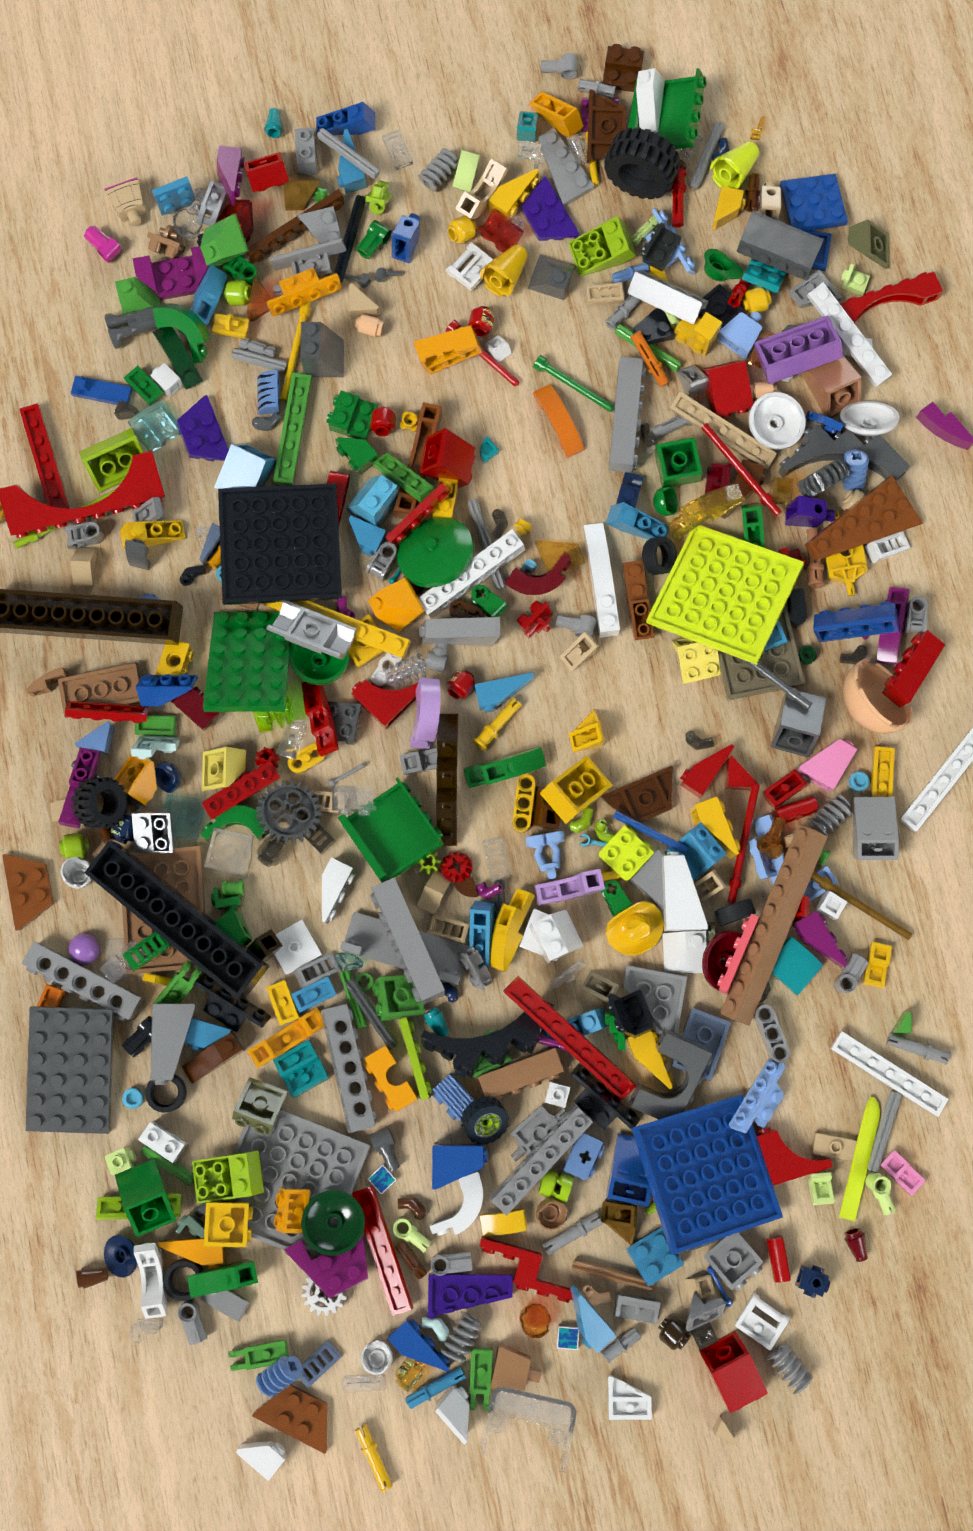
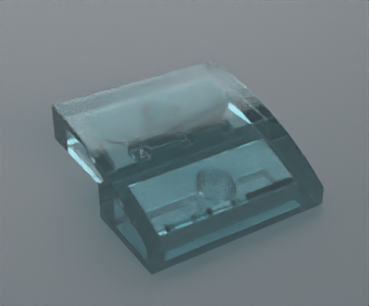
M162 400L147 407L128 421L129 426L148 451L161 448L166 445L167 440L180 435L176 424L177 419Z
M167 794L164 810L171 812L173 837L198 840L205 810L201 803L204 800Z

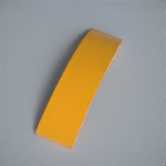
M316 1007L289 1026L247 1050L257 1069L324 1028L320 1011Z

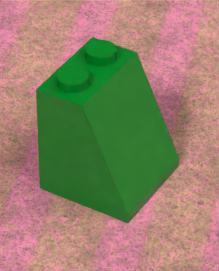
M155 1159L115 1175L123 1209L136 1237L177 1221Z

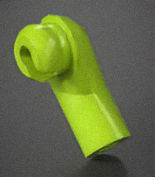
M599 819L595 823V831L600 840L609 842L615 836V834L609 832L606 820Z

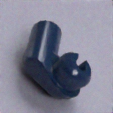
M727 138L718 140L720 150L713 154L712 160L730 151Z
M447 982L442 983L448 1001L456 1002L459 998L458 990Z

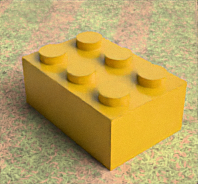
M586 755L550 782L540 794L564 823L567 824L599 799L613 785Z

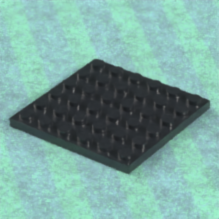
M336 483L218 489L223 605L342 599Z

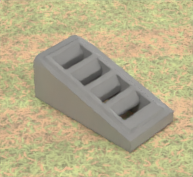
M331 952L296 968L294 973L303 989L341 971ZM327 959L333 969L331 971H329L325 963V960ZM317 964H321L325 972L324 974H321ZM311 967H313L317 975L316 978L313 977V974L310 970ZM303 971L306 972V974H307V976H308V978H309V981H307V982H306L305 977H304V975H303V973H302Z

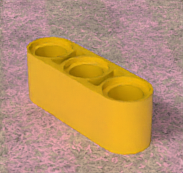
M529 774L521 775L517 781L512 827L519 834L526 833L531 824L535 779ZM523 780H529L532 786L529 789H524L520 783ZM525 799L529 802V807L522 809L519 807L518 802ZM524 819L527 822V826L522 829L518 828L516 821Z

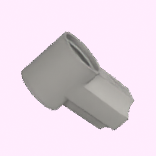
M853 953L847 962L848 965L844 967L839 977L835 979L834 988L838 993L846 994L856 989L858 980L869 964L860 955ZM842 979H846L849 982L848 989L842 987Z
M468 1251L436 1254L430 1262L431 1270L438 1276L447 1273L472 1271L471 1253ZM438 1259L446 1262V1266L442 1270H437L434 1267V1263Z
M195 1299L184 1301L177 1312L178 1318L182 1321L189 1345H195L208 1338L199 1312L200 1307ZM190 1306L194 1313L187 1315L184 1312V1307Z

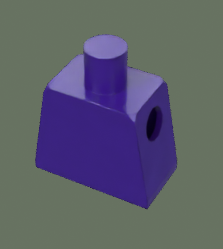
M799 495L786 506L785 525L815 528L824 521L832 522L835 517V511L827 509V502L825 500Z

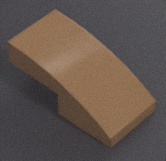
M63 667L44 674L27 688V693L35 697L52 692L50 684L58 682L59 678L69 677L68 672Z

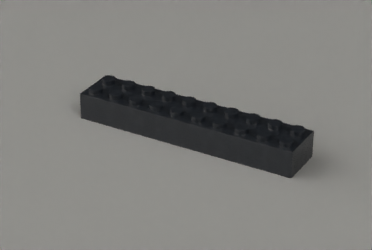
M109 840L84 872L236 999H246L270 967L119 843Z

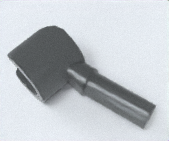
M381 267L376 271L375 280L377 282H385L386 276H402V271H387Z
M363 273L360 278L349 274L344 275L345 279L357 282L362 288L368 287L371 283L370 276L366 273Z

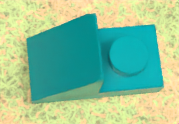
M520 111L517 124L518 141L535 142L538 113Z

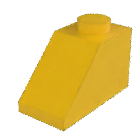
M725 186L721 187L712 225L713 230L737 218L739 210L743 211L746 200L742 198L743 190Z

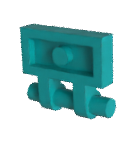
M751 259L742 280L778 293L786 272Z

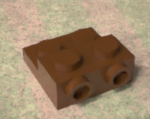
M620 44L608 46L602 84L616 86V90L634 92L638 71H642L644 51H641L637 46H633L630 49L623 48Z

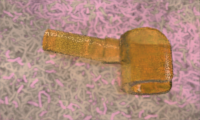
M764 116L760 118L757 128H751V140H760L762 126L765 121Z

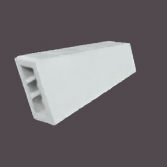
M667 852V856L662 857L664 931L707 930L708 924L685 856L679 855V852Z

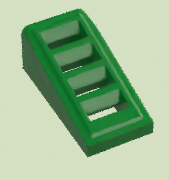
M154 932L126 951L122 956L134 972L166 952L170 945L158 933ZM154 940H156V942L159 944L160 948H158V946L156 945V943L154 942ZM147 944L151 946L154 951L153 953L150 952L146 946ZM139 949L143 950V952L147 956L146 958L143 957ZM135 953L140 962L137 963L131 954Z

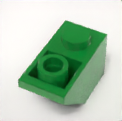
M343 437L335 439L337 452L342 457L346 456L349 460L348 464L353 471L357 470L360 474H363L378 459L377 452L364 439Z

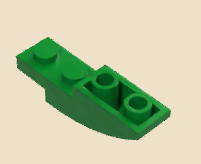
M540 746L506 755L500 759L466 767L463 771L468 787L472 788L517 777L545 767L547 764L542 747Z

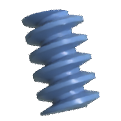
M849 450L844 455V462H846L850 473L841 480L844 484L843 487L846 491L863 490L866 485L869 463L868 455L861 450Z
M282 1356L256 1376L257 1387L268 1397L276 1396L302 1376V1365L296 1356Z

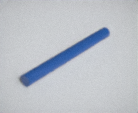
M618 811L613 816L616 820L684 854L688 849V846Z

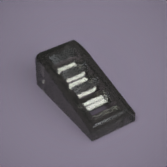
M305 815L300 820H306L307 816ZM319 824L315 825L317 827L316 832H311L310 838L305 835L304 838L322 855L336 840ZM321 831L322 833L313 841L311 838ZM326 836L327 839L318 846L317 843Z

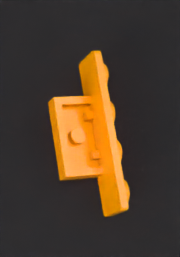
M313 267L279 281L284 295L267 301V305L272 317H275L341 290L342 285L337 273L319 280Z

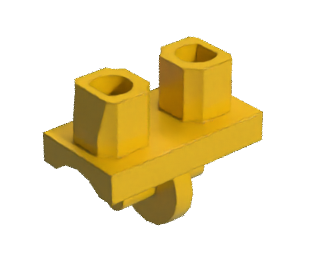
M215 313L212 334L246 339L250 321L247 318L234 317L232 314L222 315Z

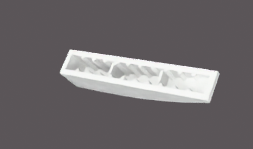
M603 523L584 525L599 638L618 636L620 626Z

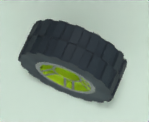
M490 1096L480 1097L472 1101L471 1104L466 1106L461 1117V1125L466 1135L473 1143L476 1142L479 1145L495 1142L506 1132V1128L509 1125V1117L505 1108L499 1100L497 1101L494 1097L490 1098Z

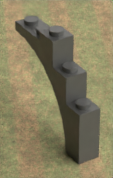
M818 424L814 428H808L803 433L802 445L794 451L795 455L791 458L786 457L780 463L781 467L778 474L784 478L794 470L807 464L843 459L844 461L845 453L853 449L865 452L869 458L868 469L879 474L884 479L893 476L897 481L908 471L910 465L881 435L869 436L862 443L847 429L844 433L840 431L832 439Z

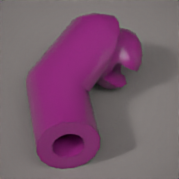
M342 596V599H337V612L355 619V613L347 608V597Z

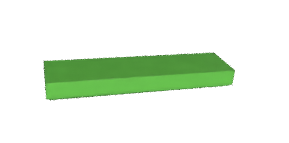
M388 452L373 462L374 468L419 502H422L435 490L434 486Z

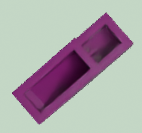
M933 401L917 415L916 418L929 431L944 441L966 450L973 445L972 435L955 415L950 412L945 416Z

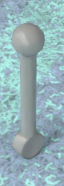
M363 762L336 779H330L328 785L331 787L335 786L336 782L363 769L366 765Z

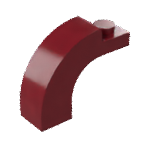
M564 551L553 568L542 575L529 574L516 565L505 581V585L526 595L548 593L557 588L566 579V575L561 571H566L570 566L571 561L569 559L571 555Z

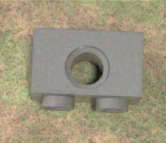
M314 128L295 129L296 162L299 174H318Z

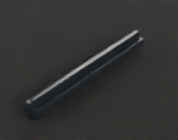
M361 195L355 197L343 242L347 251L339 254L334 274H338L341 283L344 280L366 198Z

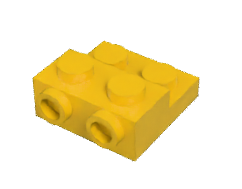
M206 1202L203 1247H247V1242H251L252 1229H248V1220H252L253 1207H249V1202Z

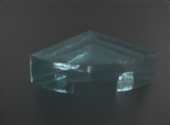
M345 952L336 954V960L344 971L363 967L364 962L356 955Z

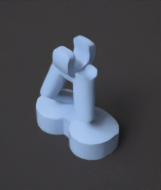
M564 831L525 838L527 847L536 848L534 858L540 871H547L548 879H555V869L561 867V850L557 844L565 840ZM550 845L553 851L552 863L547 864L542 856L543 846Z

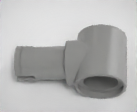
M565 53L558 61L541 60V73L558 72L564 79H574L577 76L578 57L573 53Z
M558 615L556 626L573 630L572 632H575L577 637H580L585 631L592 637L597 619L588 615H580L576 618Z
M436 644L435 648L428 652L425 668L444 673L448 661L446 652L448 644Z

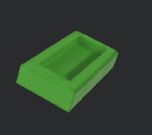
M148 715L147 722L135 723L134 734L175 737L177 717Z

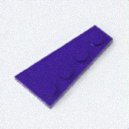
M429 1273L428 1318L513 1297V1274H445L438 1276L434 1273Z

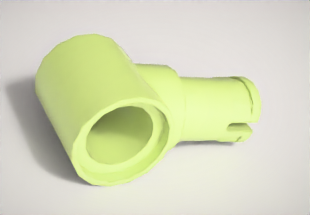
M878 1172L869 1173L865 1183L872 1190L874 1197L878 1199L883 1215H890V1210L894 1213L896 1209L889 1195L891 1193L890 1180ZM881 1179L880 1185L876 1187V1182Z
M401 1217L396 1220L393 1231L397 1237L403 1238L407 1242L410 1241L423 1253L432 1243L417 1231L418 1228L412 1224L409 1218ZM400 1222L408 1224L409 1230L406 1233L399 1232L397 1225Z

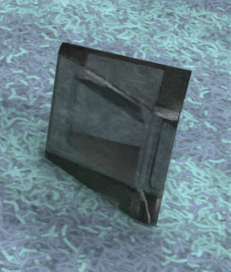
M119 401L114 410V414L119 420L141 417L137 407L124 401Z

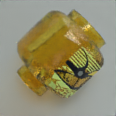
M405 1359L395 1372L397 1378L395 1382L406 1392H409V1390L416 1391L426 1379V1373L423 1370L425 1365L417 1360Z

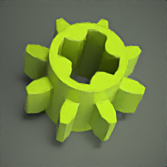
M437 853L430 854L424 858L427 860L432 858V866L427 865L425 867L424 859L416 863L422 866L419 869L420 873L423 870H426L428 875H430L431 870L438 872L436 864H440L441 861L435 860Z

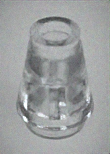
M581 134L573 135L567 140V146L579 165L585 164L587 162L585 138Z

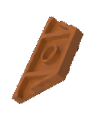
M3 854L15 930L19 931L31 920L36 919L41 912L54 904L48 867L43 863Z
M290 1384L254 1411L252 1417L324 1454L327 1451V1402Z

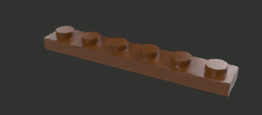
M339 189L334 191L301 214L332 206L335 211H338L345 204L342 192ZM296 216L248 248L249 252L246 253L248 260L251 264L263 260L267 254L277 251L281 245L287 241H292L296 235L307 231L308 228Z

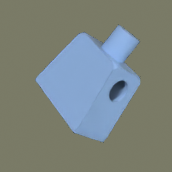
M757 311L751 313L749 317L740 312L719 331L717 340L746 360L754 347V342L757 341L761 333L762 326L758 322L762 319V316Z

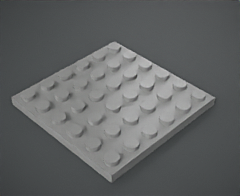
M281 1109L271 1134L268 1132L266 1134H259L255 1131L254 1127L249 1125L244 1127L233 1153L259 1150L264 1193L214 1202H249V1207H253L252 1220H248V1229H252L251 1237L283 1250L302 1240L310 1259L313 1260L322 1254L315 1251L307 1243L303 1233H281L276 1231L274 1217L277 1214L276 1195L279 1193V1188L309 1189V1201L317 1194L327 1190H341L352 1195L371 1145ZM332 1217L331 1223L333 1225H337L338 1219L336 1217Z

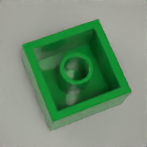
M695 437L656 444L654 454L661 487H674L700 482L703 473Z

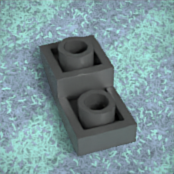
M133 539V541L126 540L125 551L129 565L149 570L151 565L147 558L149 549L144 542L138 539Z

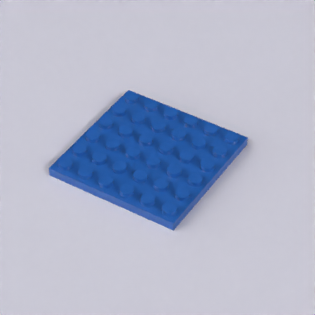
M743 1095L631 1128L671 1255L783 1218L753 1125L751 1124L747 1133L731 1129L729 1126L730 1121L744 1100Z

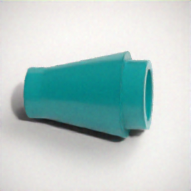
M276 108L269 110L264 127L267 136L270 138H278L283 132L280 111Z
M438 1007L424 1014V1021L437 1035L447 1036L450 1033L443 1012Z

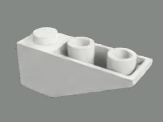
M332 857L322 874V921L326 924L334 919L337 912L335 910L337 903H342L346 895L344 890L347 884L351 885L355 878L352 867Z

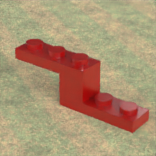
M481 1236L479 1247L483 1248V1252L495 1254V1251L503 1253L502 1257L510 1260H515V1257L519 1258L513 1279V1284L517 1285L516 1288L524 1291H529V1288L537 1290V1294L549 1297V1294L558 1296L557 1300L566 1303L573 1300L571 1288L537 1279L543 1256L542 1253Z

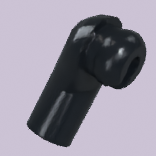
M205 566L187 567L180 576V583L183 586H188L196 576L205 575Z

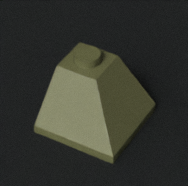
M870 220L850 226L848 235L849 245L883 268L888 269L889 233Z

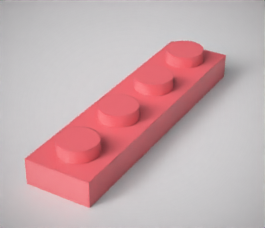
M751 914L749 919L745 918L741 928L744 930L742 937H737L733 947L736 951L733 956H729L725 967H728L725 975L721 974L718 981L719 991L725 995H728L759 921V917Z

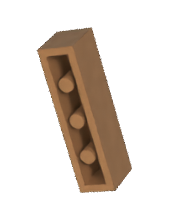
M556 1048L478 1076L484 1096L494 1097L498 1101L503 1099L502 1095L510 1092L511 1095L522 1092L521 1087L529 1085L530 1088L541 1085V1080L549 1078V1081L561 1077L560 1073L564 1072Z

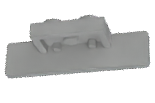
M332 239L323 244H314L305 249H296L287 254H278L270 258V263L274 270L292 266L293 275L314 267L319 277L332 273L329 256L347 250L342 239Z

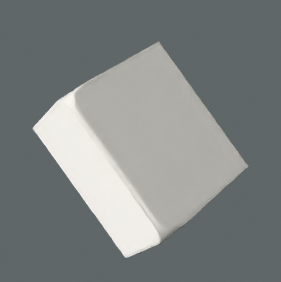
M500 335L483 344L490 356L497 362L511 355L508 342Z

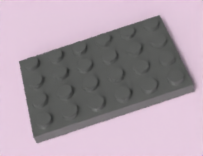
M29 1007L25 1131L110 1133L114 1009Z

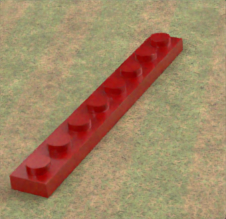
M517 976L504 989V993L618 1098L623 1100L636 1087L634 1081L522 978Z

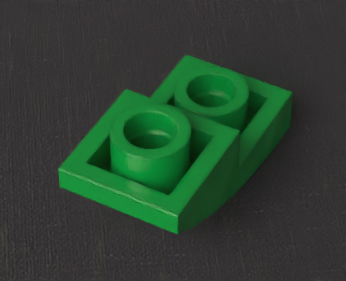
M609 1010V1012H605V1025H609V1033H613V1041L618 1042V1050H626L625 1034L617 1030L614 1024L616 1018L614 1013Z

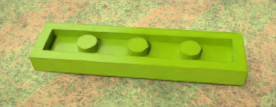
M407 1017L399 1019L421 1100L430 1098L429 1093H432L430 1081H425L423 1073L427 1071L424 1060H419L418 1053L421 1052L419 1042L413 1039L412 1033H415L413 1021H408Z
M168 1194L175 1216L181 1217L182 1195ZM120 1196L97 1198V1221L128 1219Z

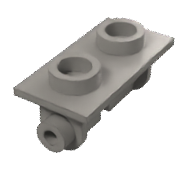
M471 947L466 950L467 953L459 952L460 964L468 971L470 975L469 981L472 986L485 990L484 985H490L492 977L485 965L478 968V965L483 963L478 950Z

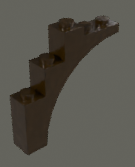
M440 714L437 729L436 820L437 827L444 836L441 838L443 846H457L458 714Z

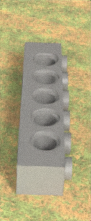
M33 942L21 963L27 966L26 970L34 975L38 973L44 975L43 979L51 984L57 982L63 985L61 989L71 994L74 991L80 994L79 998L88 1003L92 1000L98 1004L97 1008L114 1009V1013H116L114 1017L124 1022L127 1019L134 1020L145 999L37 942ZM46 959H49L51 966L45 970L43 963ZM64 968H67L69 971L66 979L61 977V971ZM84 977L87 983L86 986L81 989L78 985V982L81 978ZM99 987L104 988V995L101 998H98L96 995V990ZM117 996L122 998L120 1007L114 1005V999Z
M347 1004L324 1009L320 1012L348 1133L375 1127L374 1122L377 1121L375 1110H371L370 1101H372V1094L365 1084L368 1078L365 1068L362 1069L360 1062L363 1060L361 1049H357L356 1040H358L357 1030L352 1028V1009L348 1008ZM337 1022H342L345 1025L343 1033L337 1032L335 1028ZM342 1042L349 1044L350 1050L348 1053H343L340 1050ZM347 1062H351L354 1065V1071L351 1074L345 1071V1064ZM352 1082L357 1083L359 1086L357 1094L350 1092L349 1087ZM356 1103H361L364 1107V1111L360 1115L354 1111Z
M575 1104L489 1196L491 1202L507 1216L593 1121Z

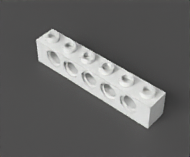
M513 529L473 557L468 568L457 579L443 586L432 587L419 597L430 619L434 618L449 607L453 601L464 596L476 585H479L525 551L524 544Z

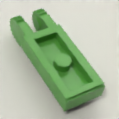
M187 960L179 972L175 973L153 1004H180L194 986V982L202 970L197 967L190 978H186L184 975L191 967V962Z
M283 1339L246 1346L229 1351L228 1356L232 1358L245 1355V1362L230 1365L231 1371L266 1367L274 1364L282 1356L289 1357L287 1340Z
M472 1348L470 1410H475L476 1394H484L483 1411H488L492 1376L493 1349Z

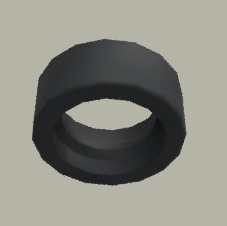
M667 537L650 538L645 542L642 550V561L646 570L653 575L670 573L677 559V550L674 543ZM658 546L661 549L663 557L661 565L659 564L657 559Z
M751 898L715 911L720 926L751 916V914H756Z
M174 1074L172 1082L177 1086L178 1096L169 1105H163L156 1101L154 1097L155 1081L148 1082L145 1089V1098L153 1110L161 1113L172 1112L184 1103L187 1095L186 1085L178 1075Z
M183 1258L172 1263L163 1277L166 1293L177 1301H188L192 1298H190L189 1292H180L174 1287L172 1283L174 1272L181 1267L191 1268L195 1274L204 1271L200 1264Z

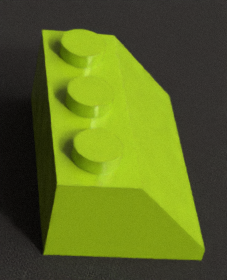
M130 428L79 451L83 464L100 493L122 483L129 471L132 456L144 453L133 429Z

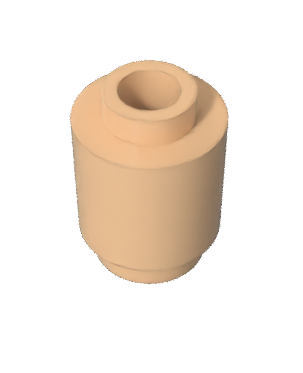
M366 314L357 317L355 328H358V333L372 337H381L384 327V321H380V318Z
M767 381L753 382L750 385L754 402L767 393L777 392L776 385H773V383L768 384Z

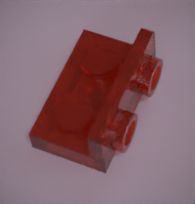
M493 209L484 225L479 226L477 229L482 233L481 236L484 239L492 241L501 252H505L512 246L517 245L524 233L521 228L497 209Z

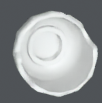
M79 857L68 858L62 864L60 871L65 884L75 889L86 887L92 881L84 873L90 866V863Z
M376 1340L368 1343L361 1354L362 1366L365 1371L372 1375L385 1373L393 1362V1353L390 1347L383 1341Z

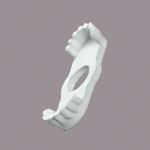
M389 653L381 658L377 669L371 676L372 684L379 688L386 686L390 676L397 671L402 658ZM389 660L394 664L391 671H385L382 668L384 661Z

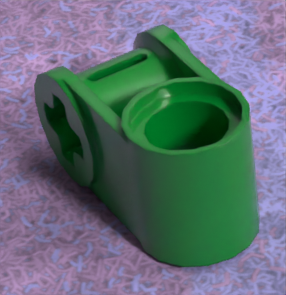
M242 256L231 260L227 265L223 266L224 271L236 280L246 281L252 288H255L260 283L256 267Z
M476 585L472 589L471 600L473 604L480 608L487 617H499L508 607L500 597L492 593L486 586ZM477 593H478V594L483 593V594H484L483 598H482V597L476 598V597H477Z
M609 880L604 883L605 889L601 891V894L613 917L632 906L631 901L617 881ZM608 885L610 887H615V890L613 891L614 895L612 893H607L606 890L609 888Z

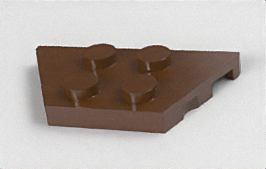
M589 89L587 163H592L605 157L614 137L626 129V107L619 103H614L606 96L603 98L596 94L593 89Z
M667 767L604 794L601 798L614 810L640 823L668 812L672 809L673 767Z

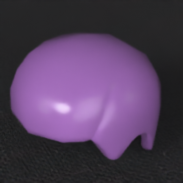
M86 932L80 933L70 941L68 952L74 962L81 965L91 964L98 958L100 945L96 936Z

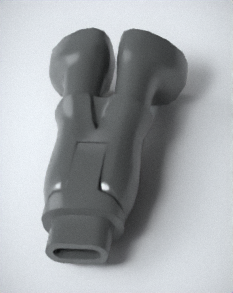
M147 307L136 312H126V314L122 315L105 314L108 333L115 349L122 346L123 338L127 336H136L142 332L158 329L156 328L152 310L154 307ZM128 323V326L118 328L120 325Z

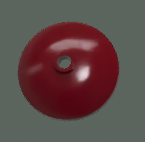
M724 931L717 934L709 941L704 950L702 958L703 974L708 984L717 991L720 988L717 984L721 974L725 975L728 967H725L729 956H733L736 951L733 948L737 937H742V934L738 932Z

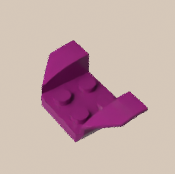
M200 246L191 247V256L152 263L149 255L132 258L136 277L155 291L161 300L195 294L209 266L206 265Z

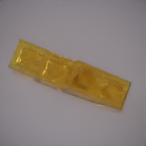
M735 484L716 489L692 500L679 508L681 514L668 523L673 537L679 540L709 518L714 522L743 502L745 497L739 485Z

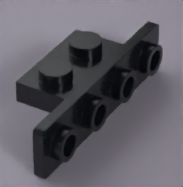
M205 973L194 983L197 987L211 995L203 1011L235 1032L240 1030L246 1018L262 1028L271 1018V1015L267 1014L265 1010L253 1005L248 999H236Z
M579 1064L574 1068L570 1075L585 1088L573 1101L604 1130L616 1117L630 1129L637 1126L640 1119L633 1110L628 1109L617 1096L606 1089L602 1082L597 1081L590 1075L586 1068L581 1067Z

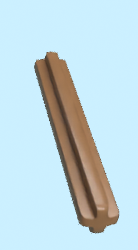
M574 1259L572 1264L573 1271L649 1291L654 1286L652 1284L648 1287L642 1276L579 1259Z

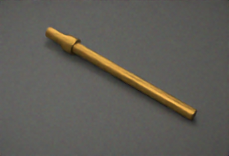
M813 871L811 879L818 883L820 888L825 891H831L907 940L912 937L910 931L832 883L831 879L826 876L822 877Z

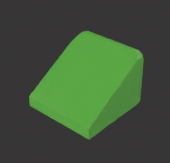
M911 1012L901 1014L892 1033L912 1032Z

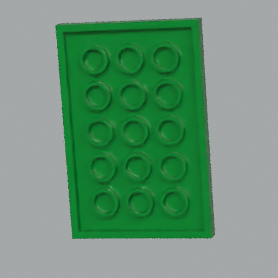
M214 612L203 702L204 712H285L291 642L285 640L284 636L267 630V626L273 625L280 612Z

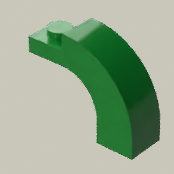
M173 303L158 304L152 308L156 328L174 327L186 335L190 344L193 363H201L206 359L207 347L203 343L210 339L204 323L193 311Z
M236 805L216 817L214 823H208L203 828L204 831L201 835L206 841L210 842L224 829L233 825H242L249 828L259 840H262L270 832L263 834L265 826H258L261 820H256V815L259 814L256 812V809Z

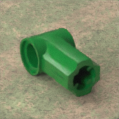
M377 220L372 221L366 236L356 247L357 252L363 258L370 260L380 245L386 244L389 240L392 230Z

